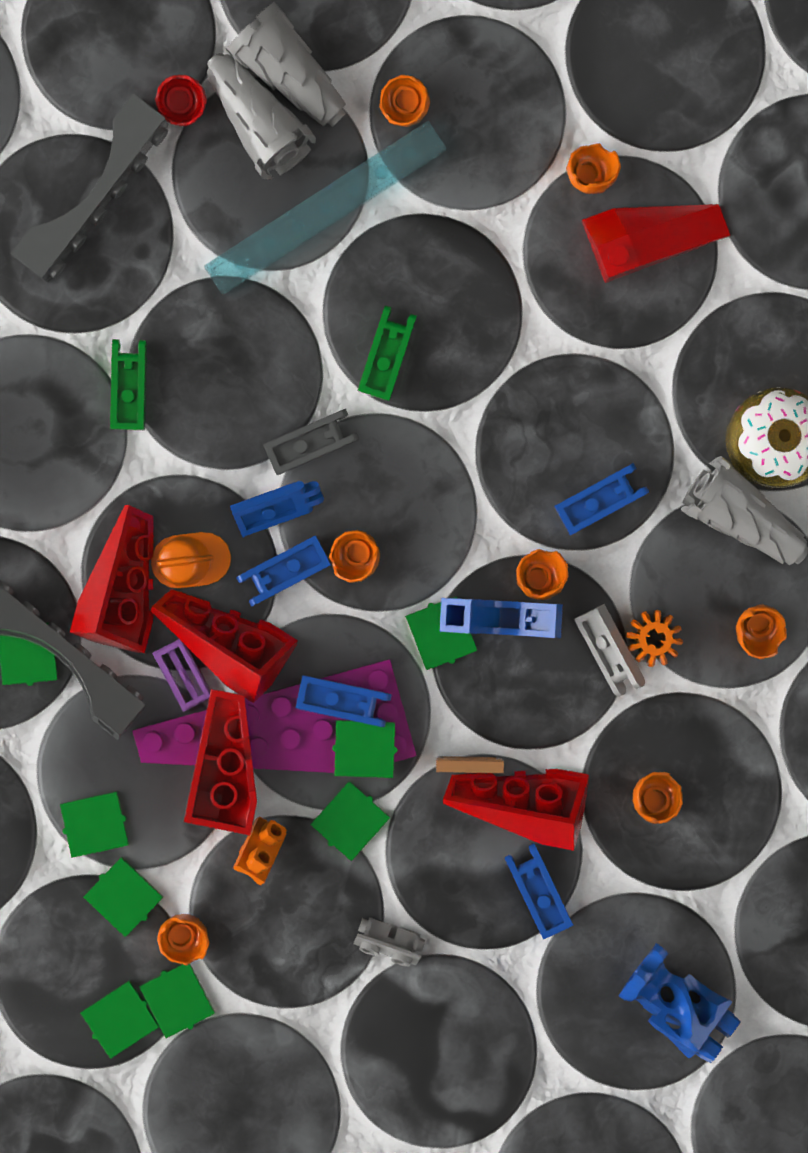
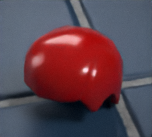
M173 75L166 78L159 85L155 102L158 113L164 116L168 123L176 126H188L195 123L204 114L207 99L205 89L198 80L188 75Z

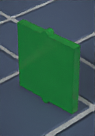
M441 602L435 605L429 603L427 608L405 616L426 670L447 662L453 664L455 659L478 651L471 634L440 632Z
M0 635L2 685L27 683L28 686H32L34 682L58 680L56 656L42 646L27 640Z
M336 720V744L332 746V750L335 751L334 776L393 778L394 754L398 751L397 747L394 746L395 722H386L385 727L356 721Z
M349 781L310 825L328 840L329 846H335L352 861L390 817L373 802L372 796L367 797Z
M118 791L60 804L65 826L62 832L67 835L71 858L129 845L124 823L127 817L122 814Z
M121 857L106 874L101 873L99 875V881L83 898L126 937L141 920L146 921L148 919V913L164 896Z
M181 964L168 972L162 970L160 976L139 986L165 1038L186 1028L191 1030L194 1024L215 1014L191 964L187 966Z
M130 980L80 1013L93 1032L92 1038L99 1041L110 1059L159 1027L158 1022L147 1007V1001L141 998Z

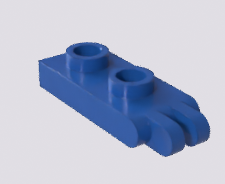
M297 481L233 504L230 507L241 535L245 537L312 512L313 506L324 501V496L320 491L318 482L312 481L304 484L302 481Z

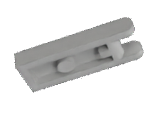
M605 604L574 619L616 696L619 697L626 693L627 690L623 680L629 678L632 686L636 689L645 685V679Z

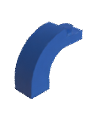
M441 598L440 632L561 638L563 604Z

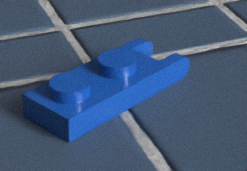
M634 463L554 506L569 535L580 531L649 493L647 486L634 492L625 475L637 469Z
M315 535L236 578L239 583L247 581L250 577L252 578L260 595L254 596L249 600L252 607L331 566V563Z
M302 675L296 709L385 727L386 720L373 718L377 698L383 701H391L392 694Z
M535 843L529 845V851L534 857L533 859L516 866L511 855L504 858L544 940L574 925Z

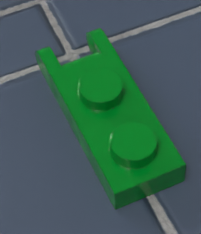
M385 305L357 391L390 402L417 315L410 314L407 326L388 320L392 307Z
M112 339L110 429L145 431L147 341L139 340L138 353H120V339Z

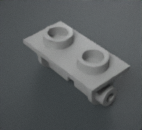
M369 917V920L362 918L358 931L364 933V935L358 933L353 943L360 946V951L373 956H378L379 953L392 957V962L401 966L417 965L421 955L415 953V951L422 952L425 940L420 938V934L398 927L393 939L388 937L392 925Z

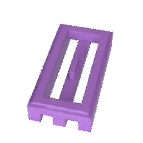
M180 639L152 653L183 712L209 699L211 689L189 648ZM179 647L204 693L201 696L195 690L174 650L175 648ZM169 654L192 698L191 701H186L162 655Z

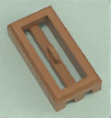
M438 756L436 758V772L504 773V760L501 757Z

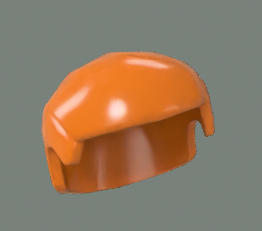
M399 75L390 79L381 90L379 107L389 123L410 127L420 123L427 115L430 107V95L425 85L418 78L409 75Z
M600 143L590 146H581L571 153L566 170L571 184L576 189L586 194H601L615 183L621 169V164L616 151H607Z
M360 530L347 531L336 538L329 554L334 574L349 583L364 581L374 574L380 562V550L375 539L367 532Z
M534 550L524 556L516 568L517 585L526 596L537 600H548L561 593L569 577L568 564L557 551Z
M759 604L746 609L736 623L738 643L749 656L761 660L774 657L778 654L780 644L787 638L785 618L776 608L765 604Z
M649 773L641 778L633 789L632 802L634 808L643 819L652 824L667 823L678 815L683 805L682 787L670 776V773Z
M191 914L175 915L166 920L158 932L157 942L160 952L169 961L187 966L193 961L203 959L206 956L210 944L206 926L198 917Z

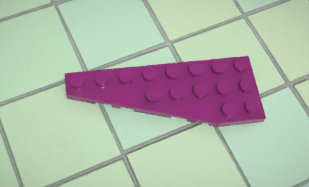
M390 659L320 678L392 694L391 701H383L377 698L373 718H382L386 722H395L394 746L397 747L398 751L394 754V762L417 756ZM300 684L262 694L254 703L245 699L253 769L334 773L335 751L332 750V746L336 744V720L347 719L296 709ZM207 710L132 730L141 763L195 766Z

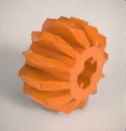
M660 610L654 611L652 621L647 612H641L644 624L641 625L638 621L631 620L630 624L638 629L637 633L626 632L625 637L636 639L635 643L629 644L627 647L630 652L640 648L635 657L637 662H641L648 654L647 665L649 667L654 666L656 656H658L659 662L662 665H666L668 661L664 653L667 652L673 657L678 656V652L671 648L672 643L676 645L683 644L682 639L673 638L672 634L682 630L681 626L676 625L668 628L674 618L672 615H667L660 623ZM652 629L655 633L662 634V640H658L660 645L657 647L654 644L646 643V636L650 637L647 633Z

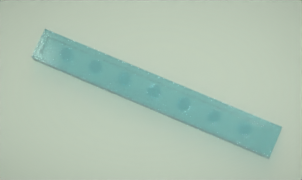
M425 122L204 265L206 271L221 294H226L444 153L446 147L430 122Z

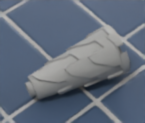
M273 2L256 17L257 19L251 24L249 23L226 50L243 67L253 71L271 89H277L298 110L305 111L322 126L328 123L333 127L346 114L342 109L346 103L331 84V78L312 57L311 49L293 29V23L282 9Z
M218 53L214 55L207 63V80L221 100L243 147L255 164V169L263 179H273L269 171L274 169L279 175L289 171L311 151L307 141L309 140L315 144L316 137L306 124L303 125L289 109L284 107L267 88L263 87L230 54Z
M722 456L712 460L709 464L716 469L712 473H708L703 469L683 499L682 503L686 506L681 508L682 512L723 534L735 538L745 545L760 550L781 564L784 562L788 565L793 563L800 564L808 554L807 541L804 539L805 535L787 521L780 511L754 485L733 468L728 460Z

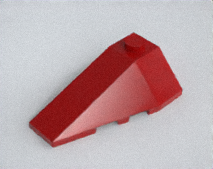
M719 204L612 208L582 220L605 283L731 236Z
M124 505L80 595L70 633L95 643L137 653H145L153 624V613L149 610V590H153V579H149V560L153 557L154 516L130 505Z
M173 589L167 592L151 608V612L227 687L240 695H244L252 703L273 684L298 643L297 639L272 623L260 620L258 624L240 618V612L230 610L229 613L211 608L210 602Z
M211 689L184 822L251 835L257 795L245 696Z
M545 769V774L526 775V771H514V776L498 777L493 773L451 775L443 797V804L539 844L574 851L582 826L590 775L562 769Z

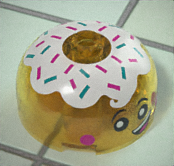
M784 387L769 388L751 395L738 406L727 426L726 447L732 464L741 475L761 487L771 489L791 487L808 479V396L806 394ZM781 430L790 433V439L787 442L779 439V432Z

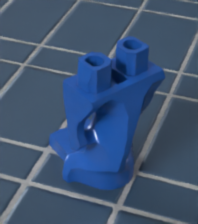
M656 943L634 971L618 996L629 1002L636 1000L645 1010L652 1013L653 1015L648 1020L650 1024L668 1037L686 1057L690 1059L696 1054L711 1063L716 1059L723 1046L709 1036L715 1028L729 1038L741 1021L728 1010L732 1003L731 1000L713 992L690 974L683 979L667 971L663 961L668 953ZM664 986L669 987L674 994V999L671 1003L665 1002L661 997V988ZM688 992H695L700 996L701 1001L697 1004L692 1002ZM666 1021L671 1024L680 1026V1028L674 1029L670 1025H668Z

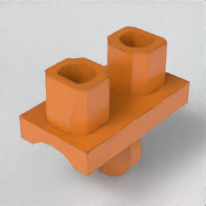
M260 816L256 818L252 825L251 835L247 836L244 845H242L233 869L250 876L260 886L264 884L286 837V828L274 820L266 821Z

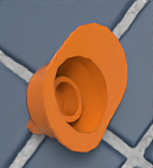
M198 532L173 535L164 538L156 545L153 557L151 558V567L154 576L160 583L170 588L204 586L218 582L226 575L230 567L231 554L228 545L222 538L212 533Z

